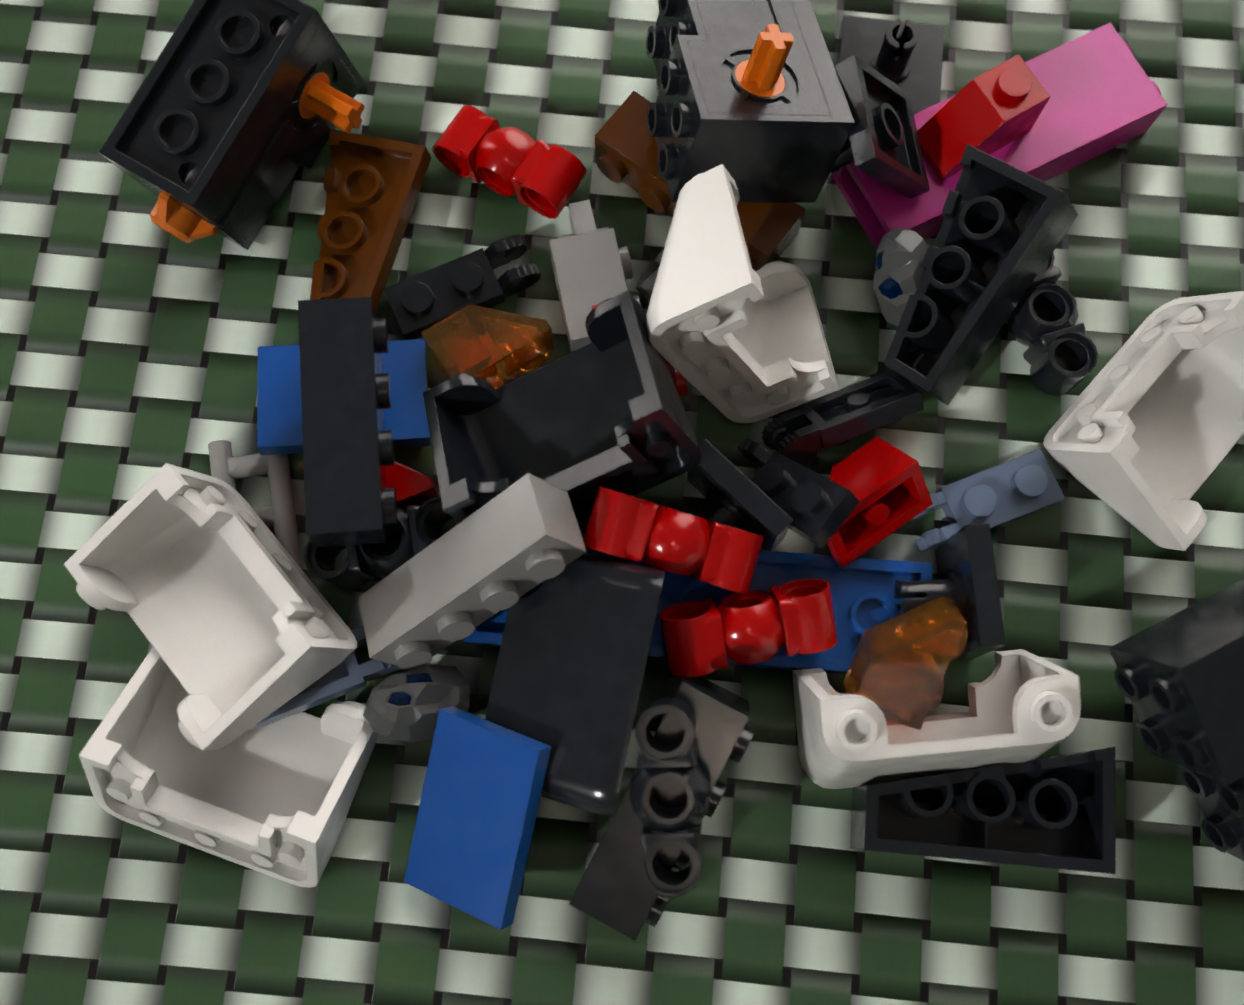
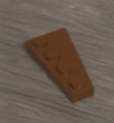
M331 129L328 146L332 150L330 168H325L323 188L327 193L325 214L319 218L317 235L321 239L320 257L318 261L314 262L310 300L371 297L376 313L384 291L383 288L386 286L432 157L426 146Z

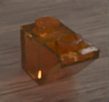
M470 304L421 332L429 354L446 380L457 374H470L484 379L495 389L501 387L503 379L521 369L523 372H527L541 365L549 357V352L554 349L552 328L546 320Z
M941 596L864 631L843 681L846 694L863 695L877 704L884 713L886 720L920 730L928 711L936 710L940 704L944 692L943 676L951 658H958L966 643V621L954 601Z

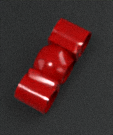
M463 105L432 147L436 158L453 173L464 178L471 177L477 183L483 181L489 188L504 196L517 194L521 204L528 205L540 215L552 219L559 216L587 175V170L583 163L565 148L558 145L548 146L541 139L535 142L526 132L516 127L500 128L497 119L489 117L481 110L470 105Z
M600 486L583 542L586 547L610 555L633 560L638 563L642 561L644 564L686 577L691 576L701 582L747 594L765 537Z
M817 578L799 579L787 582L780 587H769L770 595L761 591H748L747 594H731L721 600L717 607L712 598L704 601L680 602L664 608L660 612L659 617L669 672L678 677H697L709 674L717 669H728L727 658L738 664H757L773 658L781 648L786 656L789 657L796 653H819L834 647L838 641L830 583Z

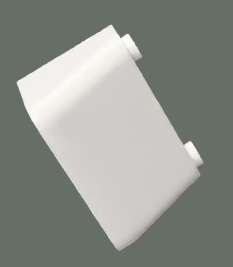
M721 164L696 175L679 192L645 321L649 341L652 346L722 414L736 423H754L840 388L810 281L796 265L782 261H773L765 264L757 271L753 270L737 210L740 198L738 188L733 177L724 165Z
M1244 291L1182 297L1169 301L1154 310L1044 437L1043 445L1058 465L1153 543L1162 548L1186 551L1200 537L1207 523V514L1198 502L1190 499L1244 434Z
M165 463L64 563L78 583L76 590L79 596L87 604L98 610L108 608L115 611L128 612L189 695L179 703L177 708L180 719L178 727L184 738L202 751L220 750L341 664L357 648L356 638L348 626L253 508L233 487L216 477Z
M152 647L79 754L97 804L106 812L127 823L284 882L306 888L317 886L331 857L379 735L371 729L363 717L365 706L354 701L331 704L327 706L321 718L300 712L257 730L251 728L220 750L202 751L187 741L178 727L180 719L177 708L179 703L189 694L154 647Z
M1024 649L994 652L995 664L997 665L992 674L981 683H968L970 712L886 720L884 713L872 700L863 695L841 694L835 691L829 684L827 674L822 668L792 670L800 762L803 770L813 783L823 788L842 789L1034 760L1072 733L1079 722L1081 711L1079 675Z

